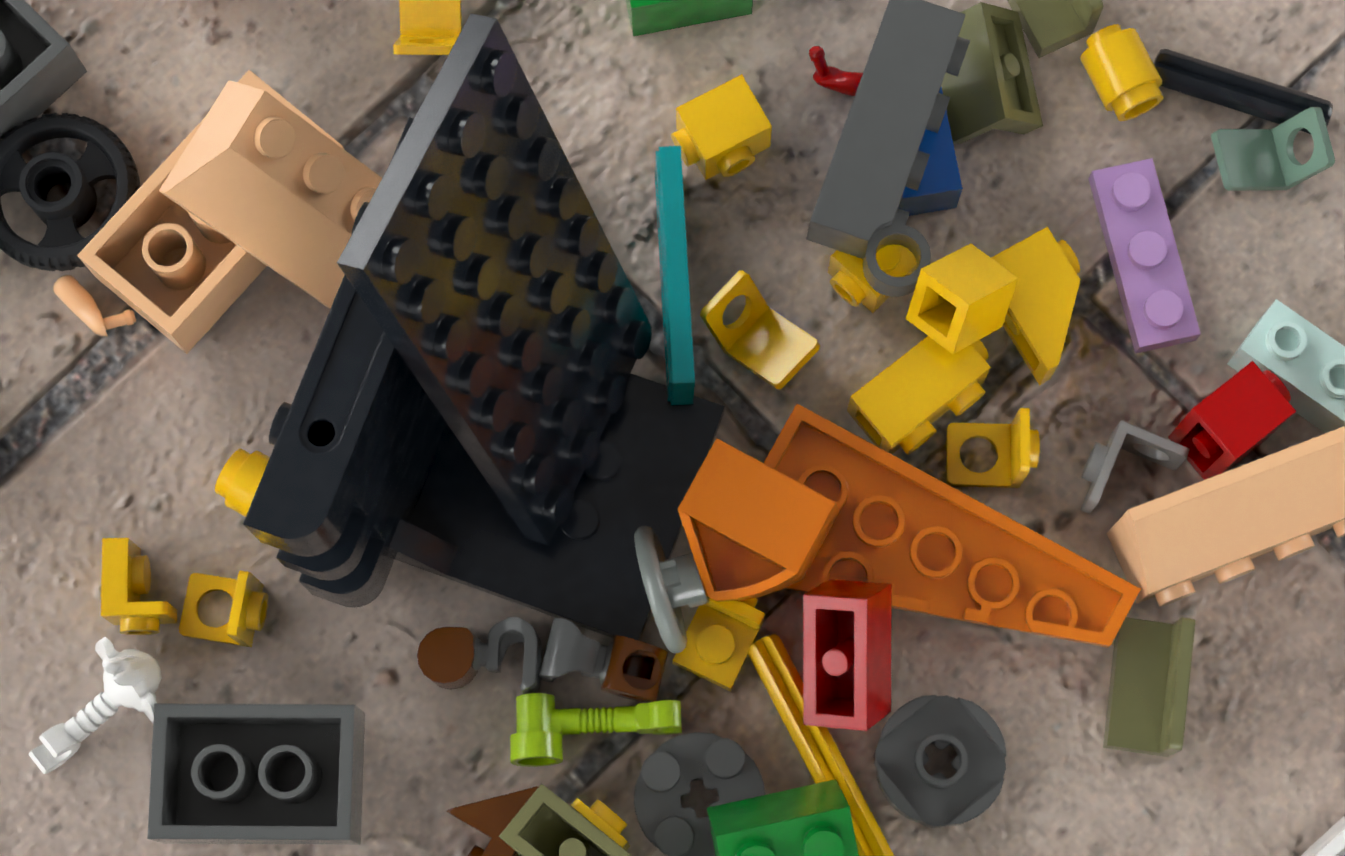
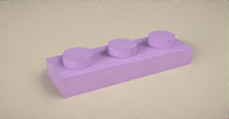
M1153 158L1092 171L1088 180L1135 354L1196 341L1201 333Z

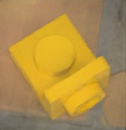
M887 245L876 253L878 266L890 276L905 277L917 269L915 256L904 246ZM838 250L830 256L828 273L832 276L830 284L847 303L855 307L862 303L869 311L874 313L890 297L880 294L869 285L863 272V259Z
M102 538L101 616L113 625H120V633L125 635H154L160 633V624L177 623V609L169 602H140V594H148L150 591L151 568L149 557L147 555L141 556V548L129 538Z
M709 598L710 603L698 606L686 631V648L682 652L675 654L672 663L731 692L748 656L749 647L754 643L764 622L765 613L755 608L758 602L757 598L717 602Z

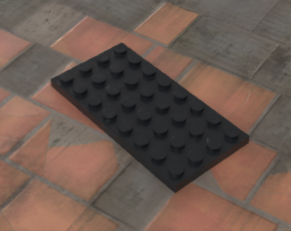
M471 13L337 264L525 538L549 545L558 525H562L571 513L574 491L584 470L590 468L598 456L600 436L611 413H616L624 401L626 382L637 359H642L648 351L652 337V326L498 20Z

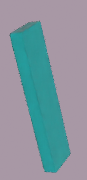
M681 146L659 147V151H656L655 192L667 401H670L671 405L693 404L695 373Z

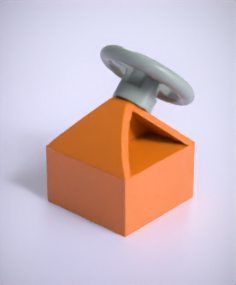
M716 438L678 507L692 553L667 560L658 536L650 526L639 527L634 535L636 555L643 584L657 628L666 648L672 653H680L686 648L687 636L681 610L683 605L688 604L690 608L710 603L709 598L717 602L761 597L802 581L840 512L836 502Z

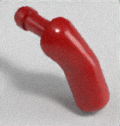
M820 46L812 47L809 50V56L816 68L813 74L814 81L824 88L855 97L863 73L847 72L833 66H828L823 48Z

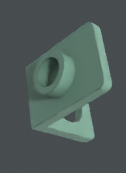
M1310 107L1273 129H1218L1211 134L1223 186L1228 191L1288 190L1332 167L1335 163L1331 141L1320 107ZM1303 128L1311 133L1314 142L1313 154L1305 164L1297 161L1293 151L1294 139Z

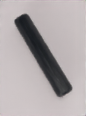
M1161 49L1154 60V65L1162 79V84L1160 85L1162 87L1277 124L1287 121L1310 107H1320L1324 115L1326 127L1329 124L1333 104L1328 100L1169 49ZM1303 128V129L1300 130V131H1302V132H1306V133L1311 134V133H1310L1307 129H1305V128Z

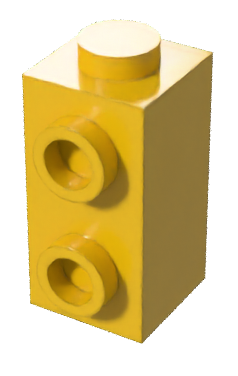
M927 336L852 394L847 412L875 446L890 454H894L902 448L909 455L936 433L937 430L932 425L934 421L950 409L956 416H959L986 393L981 384L984 383L991 368L986 362L989 358L988 351L983 343L978 340L955 354H951Z

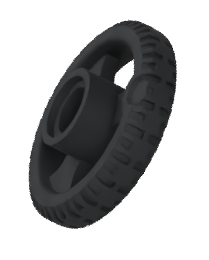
M52 113L42 115L41 118L34 117L22 122L23 125L21 126L16 125L5 133L6 136L3 139L0 138V249L19 263L31 268H38L39 270L66 271L73 270L75 267L81 268L85 264L77 255L140 188L138 170L125 144L103 124L85 116L80 117L77 114L62 113V115ZM74 138L87 142L85 152L77 161L58 152L40 154L28 163L24 161L22 156L31 147L51 139ZM105 179H115L117 187L116 197L108 217L97 230L84 238L79 234L77 228L87 223L95 212L97 195L93 185ZM61 182L71 183L70 190L64 198L55 202L46 201L47 194L53 186ZM10 192H21L26 203L47 225L46 233L38 245L24 240L10 228L2 210V195Z

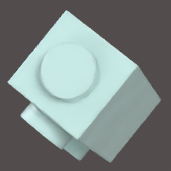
M1276 299L1261 316L1227 365L1239 372L1253 361L1262 372L1268 370L1274 373L1288 389L1291 396L1289 403L1296 410V413L1324 433L1345 426V346Z

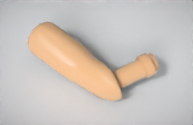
M71 275L61 276L54 283L53 291L55 295L97 335L107 336L106 330L124 325L130 326L136 322L134 311H130V309L123 311L124 313L102 318L92 295Z

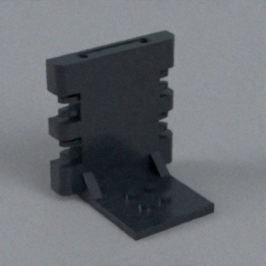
M408 118L401 138L394 152V155L396 154L414 118ZM364 202L353 225L352 234L369 202ZM344 275L292 404L283 402L275 414L269 432V443L275 446L243 525L260 542L279 549L276 558L284 567L301 572L299 582L312 595L345 607H361L375 600L384 588L394 560H398L555 618L567 619L577 626L611 638H614L615 635H620L640 641L651 613V607L636 555L635 532L641 526H650L658 536L666 559L671 558L683 526L678 507L713 445L725 412V406L694 396L693 404L671 405L670 401H667L666 385L630 373L626 382L624 401L616 413H611L600 436L598 456L594 464L584 470L574 491L573 507L568 519L562 525H558L549 545L526 539L346 275Z

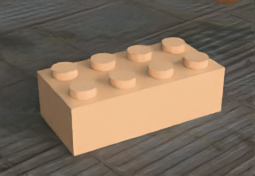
M248 70L237 82L267 91L344 149L339 142L252 71ZM203 120L77 255L100 282L186 354L190 352L267 267L257 258L159 192Z

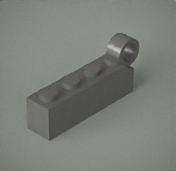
M889 0L810 219L806 240L863 259V272L869 285L880 294L890 297H901L912 293L921 268L930 264L931 252L927 240L919 231L906 225L910 212L898 207L905 187L918 191L930 154L919 151V147L925 130L938 133L950 100L949 96L939 93L944 76L948 73L958 77L970 40L959 37L966 14L924 0ZM887 245L904 246L915 256L917 269L905 277L890 276L878 266L876 253Z

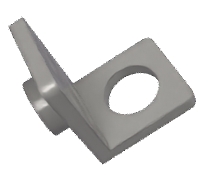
M1121 420L1111 433L1107 445L1096 442L1089 455L1081 478L1091 481L1081 511L1090 514L1099 503L1120 449L1172 470H1177L1187 459L1190 449Z

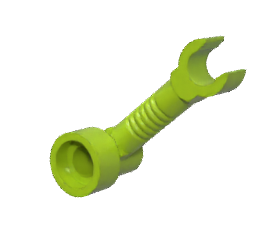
M546 693L519 695L516 697L517 733L510 735V762L513 765L526 767L550 766L562 763L563 735L581 734L582 732L584 734L588 732L590 734L594 732L598 734L600 732L606 733L607 731L609 733L615 731L616 733L636 732L639 734L656 735L682 733L681 703L677 700H661L650 703H638L635 706L608 707L607 709L605 707L601 709L599 707L595 709L583 708L582 710L580 708L555 709L554 695Z

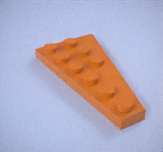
M799 404L795 405L764 461V464L836 502L840 511L803 580L786 589L808 592L829 579L892 584V608L1106 648L1111 646L1141 588Z

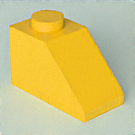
M1048 226L991 257L1019 278L1003 327L1039 385L1050 380L1059 365L1081 280L1077 275L1080 273V265L1074 251L1066 241L1061 239L1057 242Z

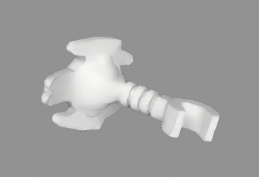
M106 637L95 644V651L103 660L105 692H100L94 700H91L86 705V708H82L76 713V717H72L66 723L57 724L41 734L39 739L43 744L31 750L28 755L42 773L47 774L70 759L80 748V742L87 738L90 732L97 730L100 724H104L109 719V716L112 717L118 711L119 706L134 708L139 712H144L153 723L154 704H157L155 692L162 679L157 659L137 649L116 651L112 642Z

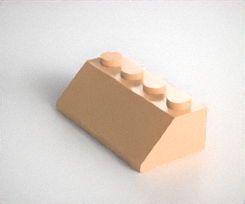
M229 80L159 192L331 309L345 275L337 262L351 237L353 225L364 202H370L382 177L267 91Z
M1345 426L1128 509L1107 532V535L1127 581L1141 588L1135 599L1136 603L1138 604L1155 597L1159 607L1166 606L1196 593L1192 582L1213 574H1215L1219 584L1236 579L1256 569L1252 559L1272 551L1275 552L1278 561L1290 558L1313 548L1315 545L1311 536L1331 528L1334 529L1337 538L1345 536Z

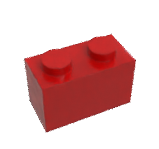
M1251 361L1193 407L1168 438L1170 441L1190 449L1187 461L1206 480L1230 470L1265 442L1296 410L1289 403L1291 396L1284 383L1274 373L1268 370L1262 372Z
M829 579L803 594V725L868 731L891 712L892 584Z

